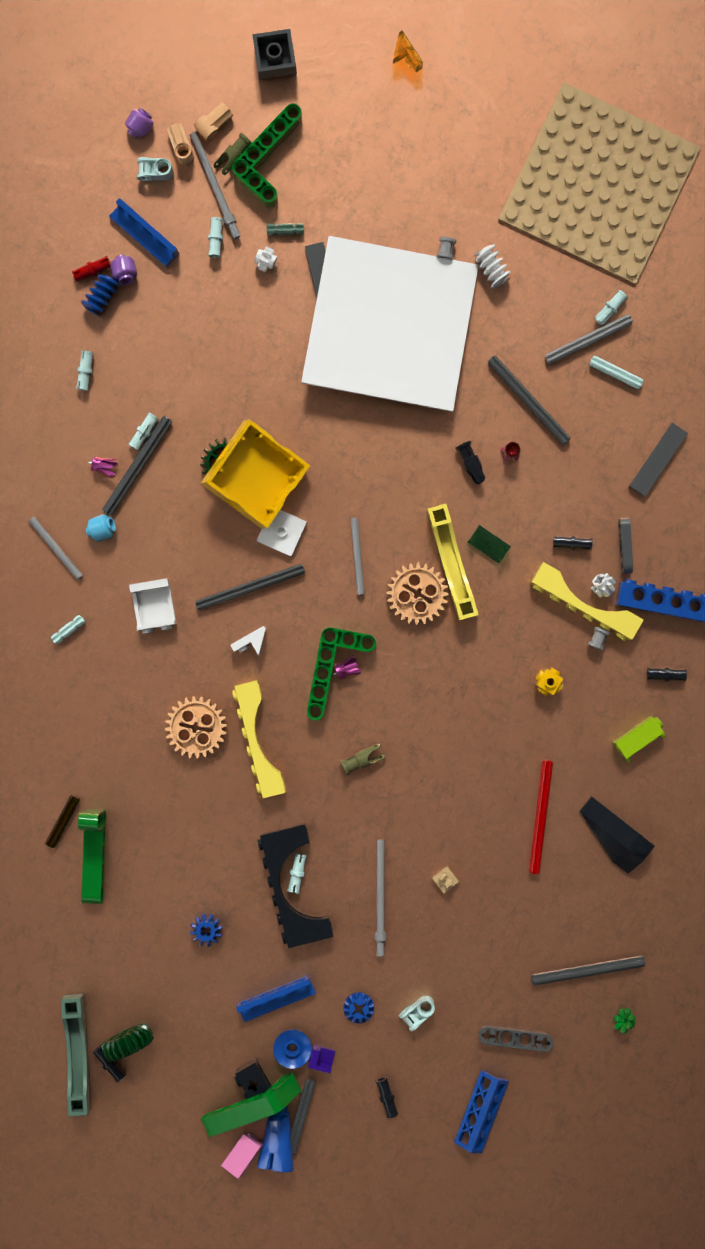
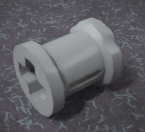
M440 237L441 245L437 257L453 260L452 253L457 240L450 237Z
M595 626L594 635L591 641H588V645L603 651L606 638L611 633Z

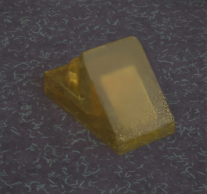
M402 30L398 35L393 65L405 58L408 67L418 72L423 67V61Z

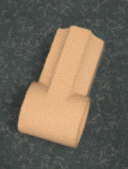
M221 102L208 115L201 116L195 122L194 127L206 141H209L218 133L219 128L233 117V113L226 104Z
M182 123L171 125L167 132L177 160L182 165H189L194 159V154ZM188 151L186 156H180L181 152Z

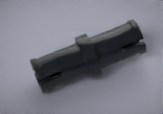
M554 535L553 548L592 550L593 538L575 537V535H571V537Z
M647 667V680H664V682H669V680L686 681L687 669Z
M101 1044L92 1053L102 1063V1068L104 1070L107 1069L115 1081L119 1082L125 1077L126 1073L123 1072L116 1061H107L102 1052Z
M387 1077L378 1078L375 1082L386 1117H396L398 1111L393 1100L395 1096L390 1090Z

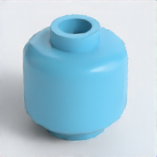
M105 514L91 518L88 521V527H86L88 537L96 542L113 537L114 531H116L114 520Z

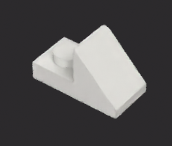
M265 626L231 644L230 646L233 651L236 652L238 650L241 653L250 648L248 644L251 643L257 654L260 655L266 633Z

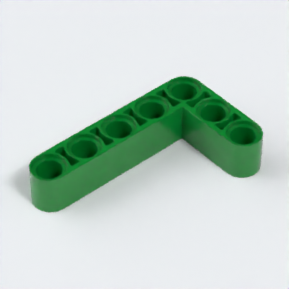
M294 103L286 106L232 165L235 179L266 207L276 205L278 201L277 191L256 170L301 123V108ZM291 112L298 113L296 118H290L288 115ZM281 125L285 127V130L278 132L275 130L276 127ZM266 139L272 141V144L269 146H265L262 143ZM252 153L259 155L256 160L249 158ZM239 167L246 168V171L242 174L236 172ZM253 180L260 181V184L256 187L250 185ZM272 193L274 195V197L271 200H267L264 198L265 194Z
M326 628L322 631L307 707V715L310 719L319 720L324 715L337 646L370 652L376 647V640L373 636L337 628ZM327 631L335 633V639L332 642H328L324 638ZM351 634L354 637L352 645H346L343 642L345 635ZM371 638L373 646L370 649L364 648L362 646L363 639ZM325 649L330 650L332 653V657L328 661L321 658V652ZM324 668L328 671L326 679L318 677L317 672L319 669ZM315 688H323L325 695L322 698L315 697ZM314 706L321 709V715L318 717H314L310 713V709Z
M85 809L78 816V830L84 831L82 904H102L105 810Z
M288 1073L278 1079L266 1092L209 1112L201 1117L200 1120L208 1136L212 1137L280 1112L301 1092V1088L294 1074Z

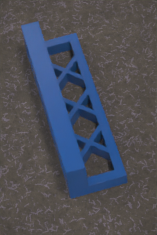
M119 198L116 201V209L109 217L167 268L179 255L177 248Z
M306 975L238 1002L236 1009L238 1013H241L243 1021L246 1022L316 994L310 976Z
M481 1070L455 1138V1144L470 1153L483 1152L508 1086V1080L495 1077ZM485 1077L491 1080L490 1086L486 1090L483 1085ZM479 1096H482L483 1104L478 1108L476 1101ZM472 1114H475L476 1123L471 1126L469 1119ZM468 1132L470 1138L468 1144L462 1141L463 1135Z

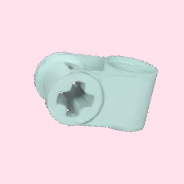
M141 157L137 159L139 164L138 180L166 181L170 180L174 175L171 163L165 158ZM163 166H168L167 172H160Z
M422 996L412 1005L405 1008L398 1017L400 1019L403 1018L409 1026V1030L413 1031L434 1013V1000L430 996ZM427 1002L431 1005V1008L423 1010L421 1005Z

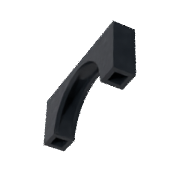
M306 823L260 834V839H258L260 851L264 850L265 857L262 858L264 868L268 869L270 874L267 877L270 888L273 887L275 894L272 895L274 907L278 906L279 909L277 920L279 925H283L284 932L281 933L283 943L287 944L288 948L334 936L329 915L310 916L299 912L286 900L280 885V872L287 857L300 846L310 843Z

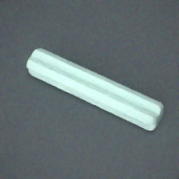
M593 356L590 361V366L636 389H639L643 384L642 378L597 356Z

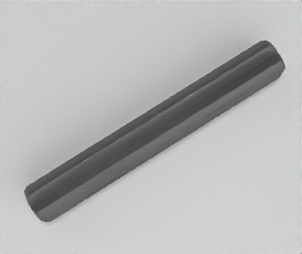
M306 1079L291 1130L292 1155L296 1154L316 1082L312 1079Z

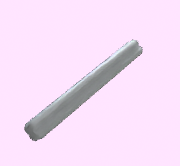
M627 314L546 354L545 359L548 364H552L631 325L633 320Z

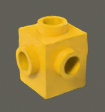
M552 667L550 670H540L535 677L537 681L535 685L539 687L537 691L545 696H548V694H558L564 685L561 683L563 681V678L560 677L561 673ZM549 678H552L554 681L551 686L547 684Z

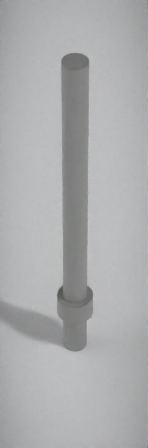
M193 132L190 134L191 140L224 215L223 220L226 226L229 227L233 238L238 239L241 235L235 224L237 222L235 216L229 210L198 134Z
M377 840V932H375L377 956H384V941H386V932H384L385 840Z

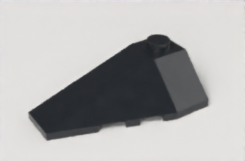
M592 796L580 809V813L612 862L627 874L641 864L655 847Z

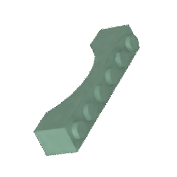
M84 994L64 995L61 999L62 1021L67 1047L68 1117L88 1115L91 1110Z

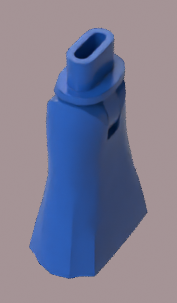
M288 1105L280 1112L268 1116L264 1141L257 1164L259 1169H272V1171L277 1172L294 1171L290 1118L287 1116L290 1115V1112H287Z

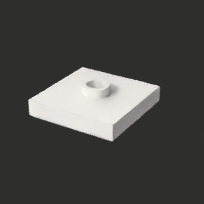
M280 510L270 526L261 529L257 542L292 557L307 521Z

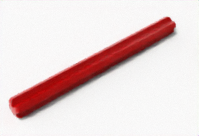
M549 760L542 761L529 866L531 874L540 873L553 762Z

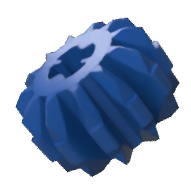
M205 913L202 914V920L197 916L195 918L197 923L191 924V927L195 930L190 931V935H197L193 941L196 942L200 939V946H203L204 941H206L207 946L210 947L211 940L216 944L218 942L216 937H222V933L219 930H222L223 926H216L220 919L217 918L213 921V914H210L209 919H207ZM203 926L205 928L210 927V934L208 932L203 933Z

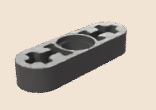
M619 518L622 573H633L630 518Z

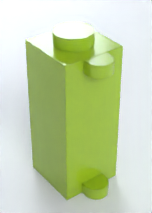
M649 716L616 739L613 744L629 763L631 762L629 757L657 737L661 736L662 739L666 737L662 730L664 726L658 718Z

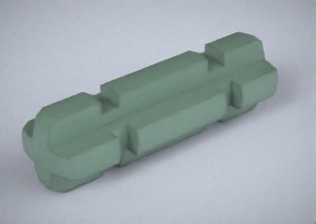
M293 223L267 224V234L293 235V233H296V235L304 234L303 223H296V225H293Z

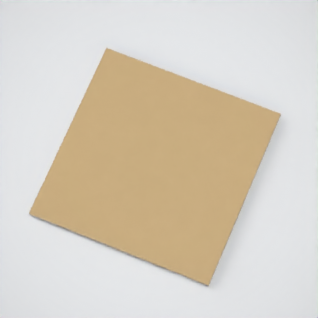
M563 82L498 220L636 285L701 147Z

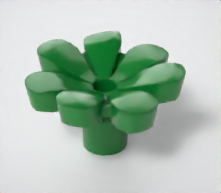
M621 1008L618 1011L619 1016H614V1021L618 1022L614 1025V1029L620 1030L621 1033H627L628 1029H632L635 1026L636 1018L631 1014L629 1008H625V1010Z

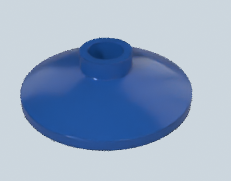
M295 1029L286 1030L279 1034L273 1046V1053L278 1063L291 1069L303 1066L309 1060L312 1052L311 1042L307 1035ZM294 1044L296 1049L290 1050L289 1046Z

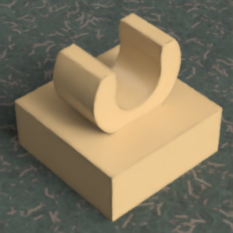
M447 866L432 877L443 893H446L459 882Z

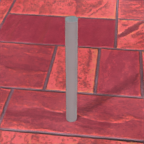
M32 517L28 522L73 576L79 580L83 574L38 520Z
M352 518L351 531L357 595L365 594L359 523L358 518Z

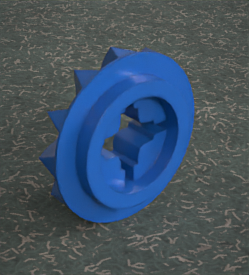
M360 992L351 994L344 1003L346 1018L353 1023L360 1024L369 1021L374 1013L372 999ZM355 1004L359 1006L364 1004L362 1008L364 1015L359 1011L353 1014L356 1009Z

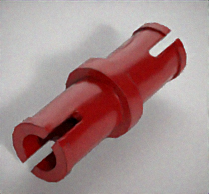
M105 256L94 262L89 261L87 265L72 270V274H74L76 282L91 275L94 277L98 272L110 268V260Z

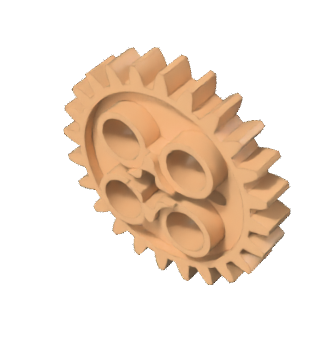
M418 562L416 568H413V565L409 563L408 570L402 566L403 572L396 571L398 577H391L394 584L387 585L392 588V591L386 592V594L392 596V598L387 600V602H393L390 609H397L394 614L395 616L399 613L402 614L400 620L407 617L408 624H410L412 619L415 620L416 625H418L420 619L423 624H426L427 617L430 621H433L432 615L434 614L439 617L440 615L437 610L444 611L441 604L448 602L443 599L444 596L449 595V593L443 592L448 587V585H442L445 578L439 579L438 576L441 572L434 574V567L427 570V564L420 568ZM412 575H416L420 579L419 584L416 586L409 583V577ZM406 584L415 591L420 589V593L432 600V603H428L421 597L415 599L414 593L405 589L402 585ZM428 585H432L436 589V593L433 596H429L425 592ZM403 591L407 592L410 596L407 602H401L399 599V594ZM417 602L425 603L426 609L424 612L416 610L415 605Z
M193 696L192 702L185 698V704L178 701L179 708L173 706L174 713H168L171 720H165V722L170 724V727L165 728V730L170 731V734L166 738L173 739L170 745H177L175 751L182 749V756L188 752L189 758L192 757L193 753H195L197 759L200 757V753L207 757L208 750L212 754L214 753L213 746L220 748V745L217 743L218 741L224 742L221 735L227 734V732L222 730V728L226 727L227 724L222 723V720L226 716L220 717L219 714L223 710L216 711L217 703L211 706V699H208L205 703L202 696L199 701ZM187 710L193 713L191 721L184 719V712ZM205 714H209L212 717L210 725H206L202 721ZM198 722V726L212 728L213 731L208 732L200 729L194 732V728L183 727L179 723L194 725ZM185 729L190 733L188 740H183L180 737L181 730ZM201 733H205L209 737L206 744L199 741Z

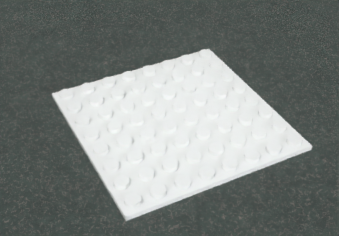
M329 236L301 383L453 412L479 265Z

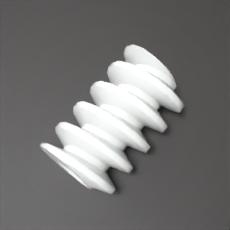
M495 244L483 248L474 255L478 256L476 258L477 263L482 262L480 269H486L483 274L485 276L490 275L487 281L494 282L491 285L492 289L509 281L508 275L511 273V271L504 272L507 264L500 265L503 258H496L499 251L492 252Z

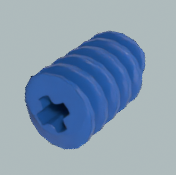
M99 274L97 277L100 282L94 281L93 284L96 288L91 287L89 289L92 295L86 294L85 297L88 301H81L84 308L100 317L97 313L98 311L104 313L101 306L109 305L105 299H113L109 293H117L114 286H121L111 277Z

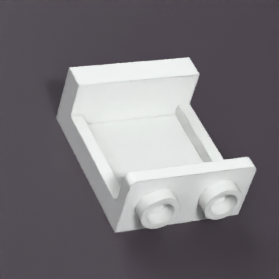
M169 579L129 585L136 614L137 631L142 630V634L154 632L153 628L161 627V630L173 629L172 625L177 623Z

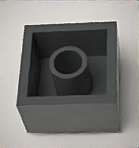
M290 29L252 34L259 80L297 74Z

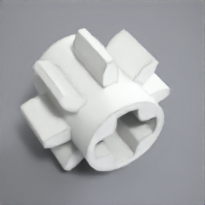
M265 247L264 250H258L254 262L258 264L259 270L266 272L267 268L271 270L274 268L277 256L274 255L273 249Z
M608 573L605 575L599 574L592 581L594 586L591 589L600 598L602 596H610L615 590L613 585L616 581Z

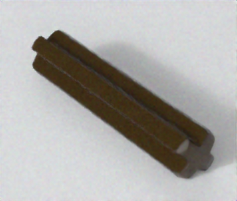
M70 795L45 842L48 847L54 848L80 801L79 797Z

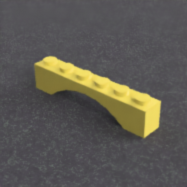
M447 504L427 509V514L458 621L477 616L479 614L462 564Z
M544 562L541 563L530 582L534 585L533 589L540 593H543V591L550 594L549 598L557 603L561 600L567 604L566 608L575 613L577 610L583 613V618L590 622H593V620L599 622V627L608 632L610 629L617 633L616 637L623 641L627 639L633 640L643 622L642 618L628 610L618 612L603 611L585 604L569 590L561 572Z
M256 680L237 685L232 692L235 702H239L240 709H237L239 720L244 722L245 727L242 728L244 739L248 738L250 746L246 747L249 758L253 757L254 764L251 767L253 775L258 777L259 783L256 784L258 795L262 794L263 798L286 793L282 773L266 759L257 740L256 716L263 699L259 682Z

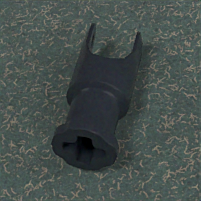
M467 441L455 447V449L459 451L463 459L462 464L466 472L472 477L474 483L481 484L485 480L482 464L478 455H475L471 447V441Z

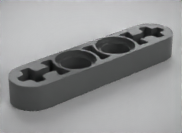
M484 1025L478 1031L480 1041L486 1045L547 1052L553 1047L551 1036L545 1032ZM486 1030H489L490 1034L496 1035L495 1031H498V1041H495L493 1036L485 1039L482 1033H486ZM504 1032L511 1034L509 1042L501 1040V1035ZM522 1035L530 1036L531 1040L528 1044L520 1043ZM534 1036H536V1040L540 1041L543 1040V1037H546L549 1043L542 1047L540 1042H535L536 1046H533Z

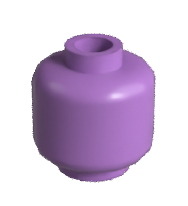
M142 108L132 110L125 121V125L128 128L127 132L135 138L138 136L146 137L154 124L153 116Z
M118 255L110 264L113 279L121 285L131 284L137 276L135 262L129 256Z

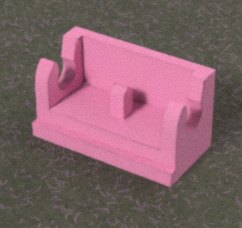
M244 1133L221 1166L239 1179L261 1150L263 1142L250 1133Z

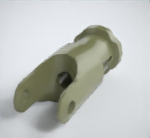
M240 133L239 138L233 145L228 146L214 162L213 167L217 169L224 162L228 161L222 169L223 175L228 174L232 169L234 161L252 142L244 134Z
M375 744L355 753V756L340 760L346 775L348 776L354 770L366 768L385 758L384 754L368 758L370 753L379 749L381 745Z

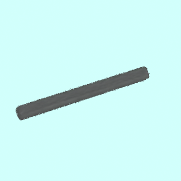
M497 356L491 357L488 364L560 443L566 444L571 438Z
M166 416L161 418L102 508L108 515L114 513L172 424L171 419Z
M298 564L196 600L195 603L197 609L202 610L305 573L302 564Z
M640 955L532 974L531 979L533 985H541L640 968L645 966V959Z

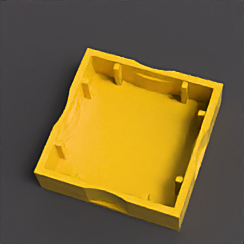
M248 419L239 426L200 484L263 529L270 526L283 507L285 499L300 482L310 465L291 450L281 446L269 433Z

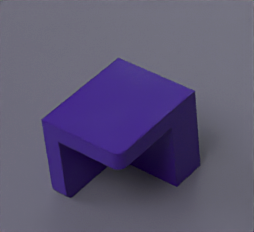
M313 1045L308 1068L331 1073L335 1050Z

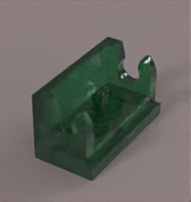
M480 525L468 540L469 544L497 563L502 561L505 554L511 548L510 545Z

